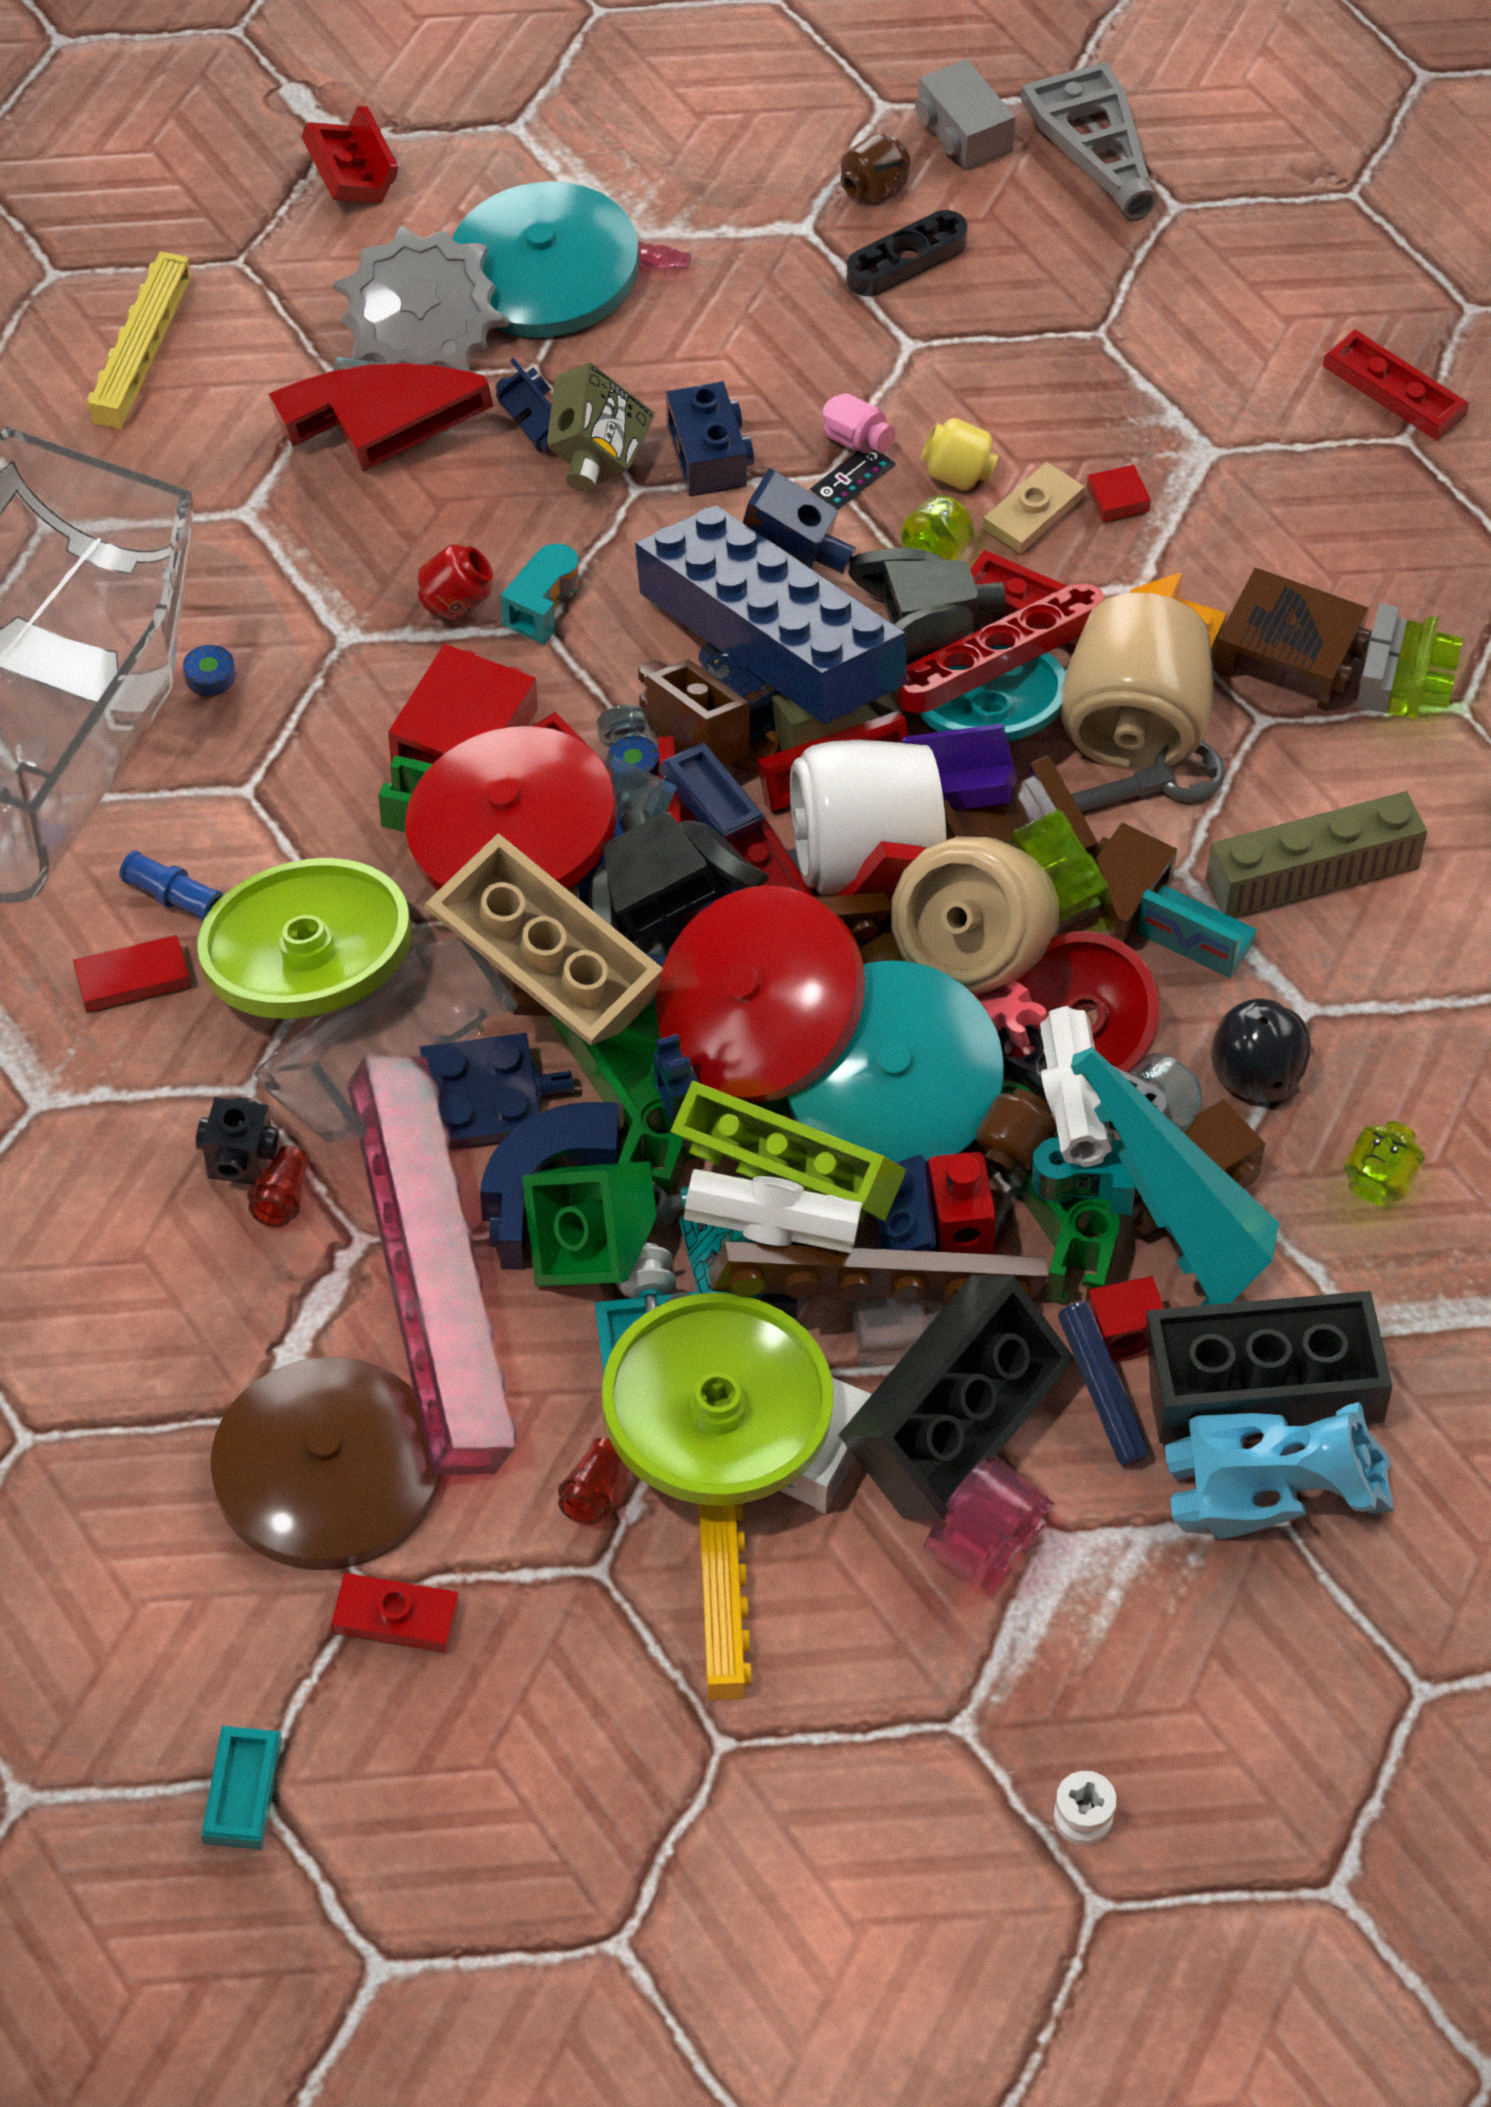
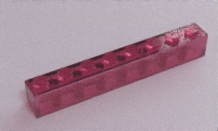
M365 1056L348 1082L347 1088L432 1475L496 1474L516 1448L517 1427L515 1421L509 1418L504 1397L506 1390L505 1375L503 1370L497 1367L493 1349L494 1327L492 1321L486 1318L481 1297L483 1292L482 1275L478 1269H475L470 1249L472 1233L469 1223L463 1219L459 1201L461 1193L460 1180L458 1175L452 1171L448 1153L450 1146L449 1132L445 1126H442L438 1110V1085L434 1079H431L427 1057Z

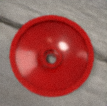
M1087 931L1070 932L1051 938L1041 960L1017 981L1029 989L1032 1002L1042 1005L1047 1012V1016H1049V1011L1065 1006L1074 1010H1085L1086 1013L1096 1010L1098 1018L1096 1023L1091 1026L1095 1050L1111 1065L1129 1074L1143 1062L1154 1044L1161 1017V1001L1157 983L1144 960L1133 949L1118 939L1102 933ZM1031 1024V1025H1033V1026H1035V1027L1041 1029L1038 1025ZM1030 1045L1026 1047L1019 1046L1011 1050L1010 1053L1013 1057H1023L1030 1054L1035 1047Z

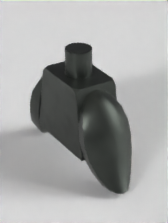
M890 548L864 552L852 557L848 569L850 578L859 587L874 596L884 599V606L890 623L905 632L906 666L980 630V614L1005 612L1006 609L1005 590L1002 582L975 585L967 562L962 560H945L926 550Z
M635 808L626 812L620 819V827L623 834L606 842L603 847L605 862L599 866L591 880L588 892V907L629 940L630 933L634 940H637L725 894L719 881L727 888L736 892L750 887L762 886L769 880V875L747 862L724 837L705 823L692 820L677 823L670 813H661L651 819L646 809Z

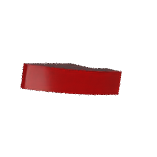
M370 364L333 370L299 380L269 393L275 417L292 447L337 426L362 472L493 407L489 384L484 375L427 364Z

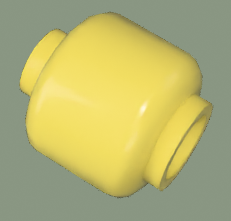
M952 418L943 425L938 423L934 425L923 448L921 460L927 462L926 469L931 478L961 491H966L974 487L978 479L984 482L989 480L996 465L998 455L991 452L992 437L990 433L960 419Z

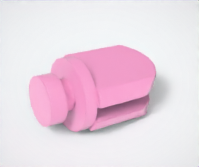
M847 393L831 398L824 405L823 420L825 422L824 431L827 438L855 452L858 450L862 453H870L873 450L884 453L891 447L895 438V428L887 424L886 416L880 409Z

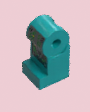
M1059 1137L1043 1141L1033 1154V1189L1038 1196L1054 1203L1065 1202L1073 1197L1111 1200L1110 1213L1133 1215L1135 1184L1118 1155L1119 1151L1124 1148V1143L1122 1140L1111 1139L1112 1151L1105 1155L1103 1162L1084 1168L1079 1164L1066 1163L1061 1153Z

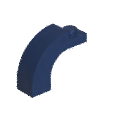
M581 1102L552 1108L523 1122L498 1145L485 1168L480 1188L482 1221H490L489 1246L499 1248L501 1269L523 1270L527 1214L522 1176L562 1167L618 1164L620 1136L619 1103Z

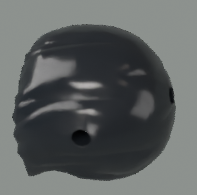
M1258 998L1244 1001L1227 1012L1218 1024L1211 1048L1213 1070L1221 1079L1223 1085L1236 1095H1240L1249 1101H1254L1258 1104L1267 1103L1269 1105H1273L1276 1102H1285L1300 1092L1298 1084L1306 1072L1310 1058V1033L1305 1022L1296 1012L1283 1007L1274 1000Z

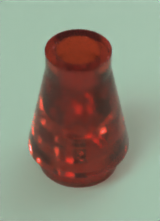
M293 1145L280 1147L276 1157L249 1189L247 1194L249 1201L248 1209L251 1216L259 1223L269 1227H283L299 1215L305 1172L309 1164V1157L305 1151Z
M594 1439L589 1450L558 1487L560 1497L558 1505L565 1516L577 1523L584 1525L596 1524L612 1510L619 1466L622 1460L612 1446L610 1439Z

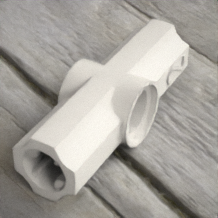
M1068 1006L1049 1011V1016L1040 1023L1044 1045L1043 1050L1047 1063V1069L1041 1072L1042 1083L1049 1107L1056 1118L1060 1149L1066 1163L1079 1164L1085 1168L1102 1163L1105 1155L1112 1151L1109 1122H1100L1094 1111L1096 1105L1101 1103L1100 1099L1081 1074L1074 1075L1070 1067L1074 1054L1091 1047L1095 1049L1090 1020L1085 1010H1074Z
M694 1169L686 1199L684 1220L743 1231L742 1234L746 1238L769 1245L788 1246L793 1244V1242L852 1253L862 1202L803 1191L801 1185L781 1178L760 1176L753 1178L752 1181Z

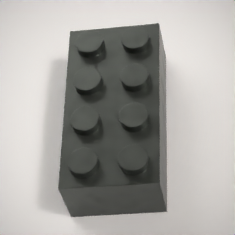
M971 1275L838 1436L901 1517L944 1521L1075 1358L1014 1275Z

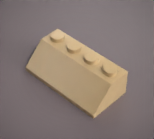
M499 833L425 903L426 910L589 1045L620 1034L656 998L663 968Z

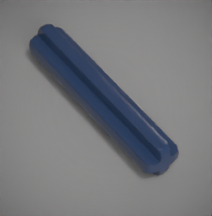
M1078 1302L1065 1307L1058 1313L1059 1321L1117 1461L1121 1465L1137 1462L1149 1454V1447L1090 1305L1087 1302Z

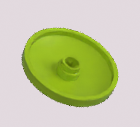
M305 859L281 864L259 872L245 879L223 895L208 912L202 923L197 940V951L207 984L226 1004L237 1010L260 1017L279 1019L304 1018L346 1007L368 996L383 985L397 971L409 951L413 934L412 922L402 890L389 876L380 870L346 859Z
M729 1293L694 1294L674 1299L655 1307L635 1321L623 1333L614 1346L604 1371L602 1382L603 1421L607 1435L618 1456L636 1476L651 1487L666 1495L691 1503L718 1506L736 1505L756 1501L782 1490L800 1477L814 1462L827 1439L831 1425L834 1388L832 1375L822 1350L808 1331L791 1316L768 1303L746 1296Z

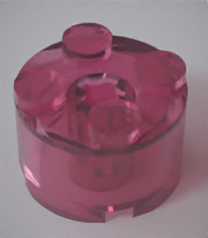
M989 1455L988 1460L985 1461L983 1459L953 1494L945 1506L949 1509L944 1518V1521L948 1523L946 1528L935 1522L925 1540L923 1549L979 1590H985L994 1596L1012 1573L1013 1567L1010 1564L1019 1551L1028 1554L1046 1529L1043 1522L1052 1511L1055 1502L1049 1499V1495L993 1455Z

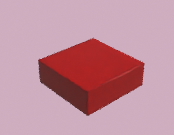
M1134 464L1088 475L1087 488L1103 522L1150 511L1151 499Z

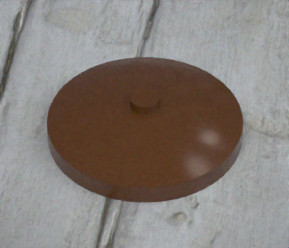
M321 1357L297 1361L275 1369L256 1380L235 1399L226 1411L216 1431L211 1452V1475L219 1508L232 1530L247 1545L265 1557L281 1564L308 1570H334L353 1567L374 1560L396 1548L419 1527L427 1516L436 1498L442 1471L441 1446L437 1426L430 1410L419 1394L397 1375L382 1367L344 1357Z

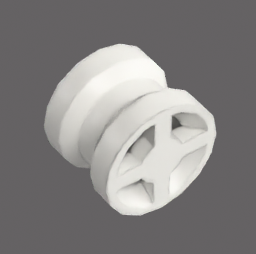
M1079 1771L1071 1773L1061 1782L1057 1789L1053 1821L1057 1831L1065 1840L1075 1845L1089 1846L1099 1843L1108 1835L1113 1824L1117 1796L1113 1785L1106 1777L1093 1771ZM1083 1800L1082 1804H1076V1802Z

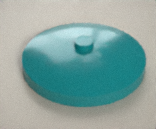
M535 182L499 192L470 211L459 224L452 237L459 244L481 243L488 246L489 250L483 264V273L496 286V290L491 297V305L510 321L508 327L492 329L515 336L553 337L576 332L595 324L608 316L625 300L636 281L639 271L638 240L635 228L628 215L606 195L594 189L573 183Z
M878 961L863 964L865 995L862 1012L855 1032L846 1049L828 1071L806 1088L786 1097L794 1120L883 1155L895 1163L916 1155H922L927 1161L933 1156L965 1153L977 1142L975 1138L976 1131L994 1098L1001 1093L1004 1064L1001 1043L989 1014L980 1001L966 987L949 975L934 968L906 961Z

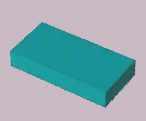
M221 1726L201 1833L203 1844L263 1850L282 1744L281 1731Z

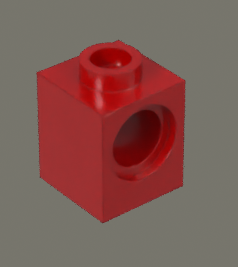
M1153 1275L1089 1289L1086 1302L1090 1305L1112 1361L1118 1362L1148 1355L1146 1311L1165 1309Z

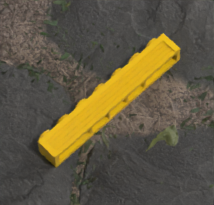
M698 1504L707 1700L743 1699L745 1685H752L751 1663H744L743 1652H750L749 1629L742 1630L741 1619L748 1618L747 1596L740 1597V1586H746V1564L738 1563V1553H745L744 1531H737L736 1521H743V1504L725 1506Z

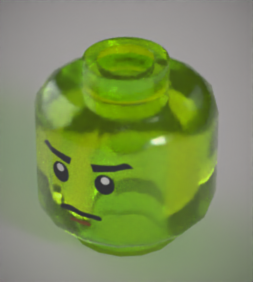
M940 494L929 496L904 519L900 529L901 542L904 548L926 550L945 560H956L971 543L974 536V523L967 509L957 500Z
M1387 1121L1385 1126L1377 1124L1365 1126L1343 1164V1171L1350 1181L1348 1184L1349 1189L1359 1198L1378 1206H1386L1389 1201L1404 1200L1425 1162L1423 1150L1415 1142L1417 1137L1415 1132L1396 1121Z

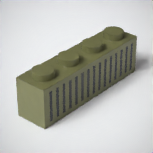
M1404 791L1212 842L1205 881L1220 912L1236 918L1418 869L1427 829L1408 792Z

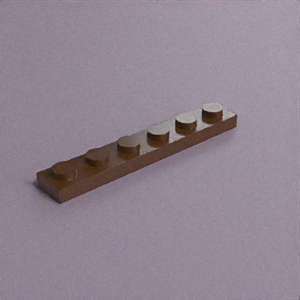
M725 1242L709 1270L711 1291L733 1292L738 1296H752L763 1293L786 1294L796 1299L811 1296L841 1297L847 1301H858L865 1298L894 1299L899 1303H913L917 1301H942L949 1303L971 1275H1014L1033 1301L1049 1277L1045 1257L853 1248L852 1253L818 1246H776L744 1242Z

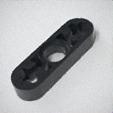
M936 211L853 252L847 260V286L858 295L875 296L959 255L964 251L967 244L968 224L966 219L955 211ZM901 248H912L918 251L919 255L914 258H902L896 255L895 251Z

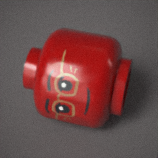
M457 544L449 545L419 568L417 580L420 588L418 590L420 602L432 614L438 613L447 619L457 620L490 596L491 579H493L490 563L474 547H465Z

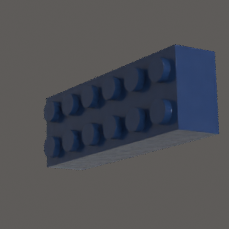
M717 505L702 509L685 520L670 527L661 528L655 534L635 542L639 591L641 595L713 646L726 653L730 658L825 725L907 684L904 631Z

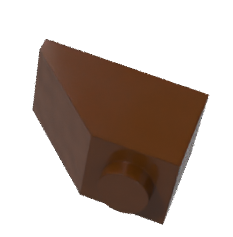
M1121 822L1110 839L1103 837L1099 841L1092 854L1090 865L1095 867L1092 889L1101 903L1099 909L1108 935L1128 945L1137 932L1141 900L1145 891L1148 889L1157 894L1163 885L1168 887L1172 882L1177 848Z

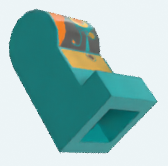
M555 543L543 546L535 553L500 595L501 625L543 645L546 644L555 632V610L559 607L560 603L571 600L579 590L578 555L574 549L568 545Z

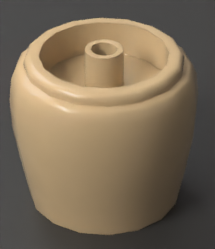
M1125 593L1106 598L1091 610L1065 672L1061 690L1062 707L1060 716L1065 733L1084 755L1105 766L1139 771L1153 767L1157 754L1165 745H1169V749L1165 756L1164 764L1170 767L1198 749L1208 729L1212 715L1214 694L1210 637L1207 624L1194 609L1176 599L1153 593Z
M957 836L925 849L903 870L892 896L891 930L903 960L941 971L961 983L972 994L983 995L1002 988L1014 980L1019 981L1044 956L1051 938L1055 936L1059 927V899L1051 877L1030 855L996 838Z

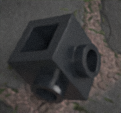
M214 1097L209 1118H200L196 1133V1149L203 1150L207 1177L262 1186L268 1160L273 1161L275 1159L279 1143V1129L271 1126L269 1105L259 1104L254 1100L242 1097L233 1100Z

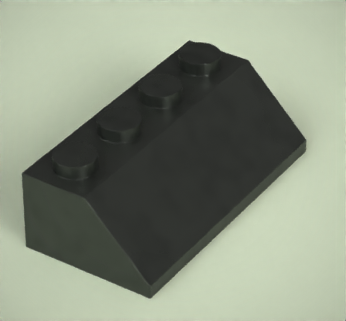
M1371 1291L1146 1311L1150 1396L1159 1443L1175 1442L1191 1436L1189 1420L1200 1415L1248 1413L1282 1415L1287 1421L1288 1426H1306L1316 1421L1336 1416V1412L1341 1408L1359 1402L1363 1408L1366 1425L1385 1423L1393 1386Z

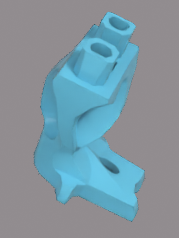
M1359 1402L1341 1408L1336 1412V1416L1325 1418L1306 1426H1288L1287 1421L1282 1415L1258 1413L1200 1415L1189 1420L1191 1436L1165 1445L1166 1463L1170 1474L1176 1480L1194 1476L1196 1480V1489L1172 1494L1170 1498L1172 1518L1183 1530L1207 1527L1219 1540L1251 1533L1305 1516V1505L1298 1501L1296 1492L1314 1489L1329 1490L1340 1495L1354 1511H1368L1370 1514L1394 1511L1393 1497L1388 1482V1468L1391 1467L1390 1457L1367 1429L1363 1408ZM1256 1433L1264 1435L1262 1441L1251 1449H1244L1242 1446L1246 1437ZM1299 1448H1305L1304 1450H1301V1451H1299V1452L1296 1453V1451H1297ZM1269 1490L1280 1493V1499L1276 1505L1267 1507L1256 1506Z

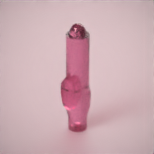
M638 241L640 264L650 267L689 268L691 253L681 252L662 244L655 245Z

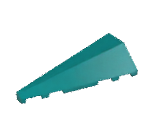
M1093 1047L1074 1054L1070 1067L1074 1075L1081 1074L1100 1099L1101 1103L1094 1108L1100 1122L1112 1121L1124 1143V1148L1119 1151L1118 1155L1157 1227H1165L1184 1253L1177 1260L1184 1275L1194 1273L1202 1286L1206 1296L1201 1306L1232 1303L1273 1261L1279 1222Z

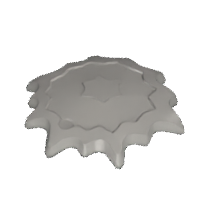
M401 225L396 229L395 236L389 244L362 249L359 252L360 264L356 272L348 277L336 280L332 284L334 290L348 299V306L341 317V321L349 328L354 337L351 357L352 367L362 366L371 361H379L381 364H427L470 371V354L474 350H484L486 348L487 332L491 328L508 327L510 323L506 316L496 311L491 305V297L496 290V286L483 273V264L489 250L488 246L481 243H456L446 231H440L427 237H420L407 227Z

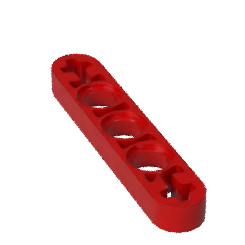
M1080 583L1067 586L907 665V684L895 690L896 704L906 712L924 713L933 710L1081 636L1091 610L1104 601L1103 592L1100 588L1091 584ZM1038 625L1052 626L1051 628H1048V629H1032V628H1030V627L1038 626ZM999 645L1011 646V648L1002 650L990 649V647ZM953 666H968V667H971V668H968V669H965V670H951V669H948V668L953 667Z

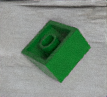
M650 1162L562 1167L522 1176L535 1286L621 1283L629 1280L657 1217Z

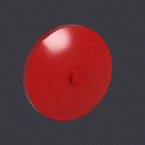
M533 726L502 728L477 735L458 744L435 761L416 785L408 803L405 820L406 838L418 870L425 880L437 891L498 833L568 890L583 879L603 857V847L606 842L612 840L616 828L617 799L605 765L599 756L580 740L549 728Z
M768 885L738 890L716 900L689 922L675 940L666 957L656 994V1015L661 1039L678 1034L683 1058L689 1057L698 1083L748 1103L768 1102L792 1095L812 1084L829 1070L846 1049L855 1032L863 1008L865 995L864 965L857 942L843 920L814 897L793 888Z

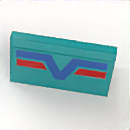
M1165 885L1161 887L1157 894L1147 889L1142 896L1137 934L1228 978L1233 976L1255 942L1256 928Z

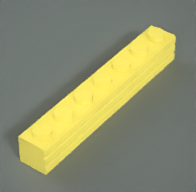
M160 251L155 263L152 262L150 264L148 278L145 284H141L139 287L138 299L135 305H131L129 308L128 320L125 326L119 329L116 346L110 349L107 365L98 374L97 386L94 392H90L88 395L86 406L87 410H90L93 424H102L106 427L121 430L190 282L191 274L188 257Z

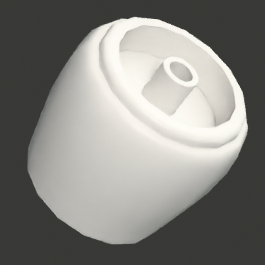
M867 740L832 741L811 746L804 751L800 758L793 762L790 774V805L796 855L804 883L808 888L815 889L819 895L832 897L840 893L855 879L863 862L881 841L918 845L927 848L946 841L942 786L936 760L928 745Z

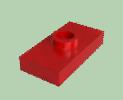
M344 1573L331 1622L332 1634L447 1653L459 1605V1593Z

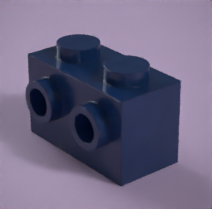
M724 381L666 391V424L689 497L747 486V466L754 464L753 447L749 435L741 436L739 430L742 428L740 406L737 399H729Z

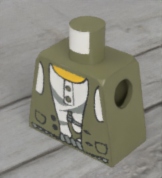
M591 362L556 375L547 437L550 450L570 464L566 477L567 484L571 488L583 492L593 490L596 482L621 474L630 468L655 414Z

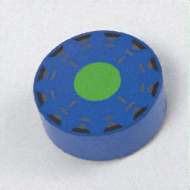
M202 645L196 647L186 655L183 661L185 682L197 694L206 696L220 694L229 689L235 680L234 659L231 653L221 646Z
M627 736L616 741L609 749L607 755L608 766L618 776L619 785L628 788L642 787L657 777L658 749L650 739L643 736Z

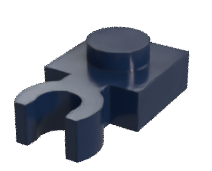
M678 1034L657 1040V1053L653 1054L654 1086L672 1126L692 1080L698 1082L696 1074L691 1067L689 1057L683 1058Z

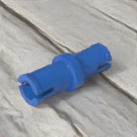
M137 850L131 851L124 858L119 870L121 881L130 883L154 895L156 902L167 908L177 906L202 918L203 921L215 903L223 896L222 891L214 890L190 878L185 869L177 865L167 867L142 855Z

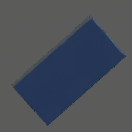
M705 742L662 761L659 773L699 822L714 828L729 843L762 827L765 815Z

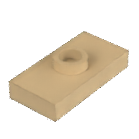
M1045 462L983 517L982 529L1019 554H1022L1084 498L1085 486L1050 463Z

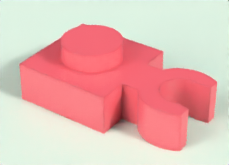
M1015 980L983 995L973 994L989 1014L996 1031H1000L1003 1027L1007 1028L1011 1041L1020 1047H1026L1030 1044L1026 1028L1024 1027L1031 1024L1040 1027V1023L1048 1017L1042 1005L1032 1002L1029 989Z

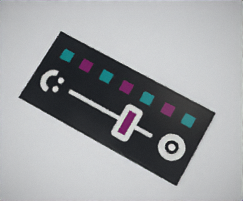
M875 450L870 453L857 451L809 490L838 511L896 465V463L883 453Z

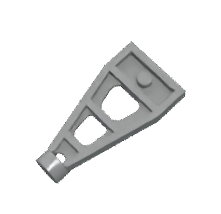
M1107 62L1021 85V101L1038 128L1113 196L1126 218L1132 220L1140 219L1148 215L1155 208L1158 197L1148 182V174L1126 92ZM1104 111L1108 115L1111 127L1082 135L1068 121ZM1121 145L1127 159L1105 164L1096 156L1095 152Z

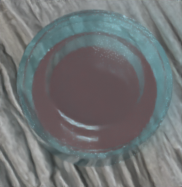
M622 705L608 709L598 717L596 722L601 743L610 748L616 741L624 737L643 736L647 738L650 734L647 712L635 705Z

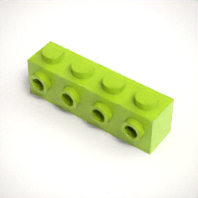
M693 1080L670 1131L692 1143L689 1150L691 1155L718 1166L723 1157L738 1162L739 1165L736 1172L752 1180L760 1176H773L795 1182L803 1187V1191L862 1202L859 1223L862 1224L866 1214L882 1221L886 1220L907 1169L883 1155Z

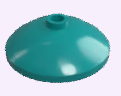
M1005 645L990 647V649L995 650L1011 648V646ZM1047 652L933 710L919 713V715L929 726L939 732L1004 723L1008 743L1018 741L1039 732L1061 714V690L1065 670L1060 662ZM953 666V667H950V668H948V669H951V670H965V669H968V668H971V667H968V666Z

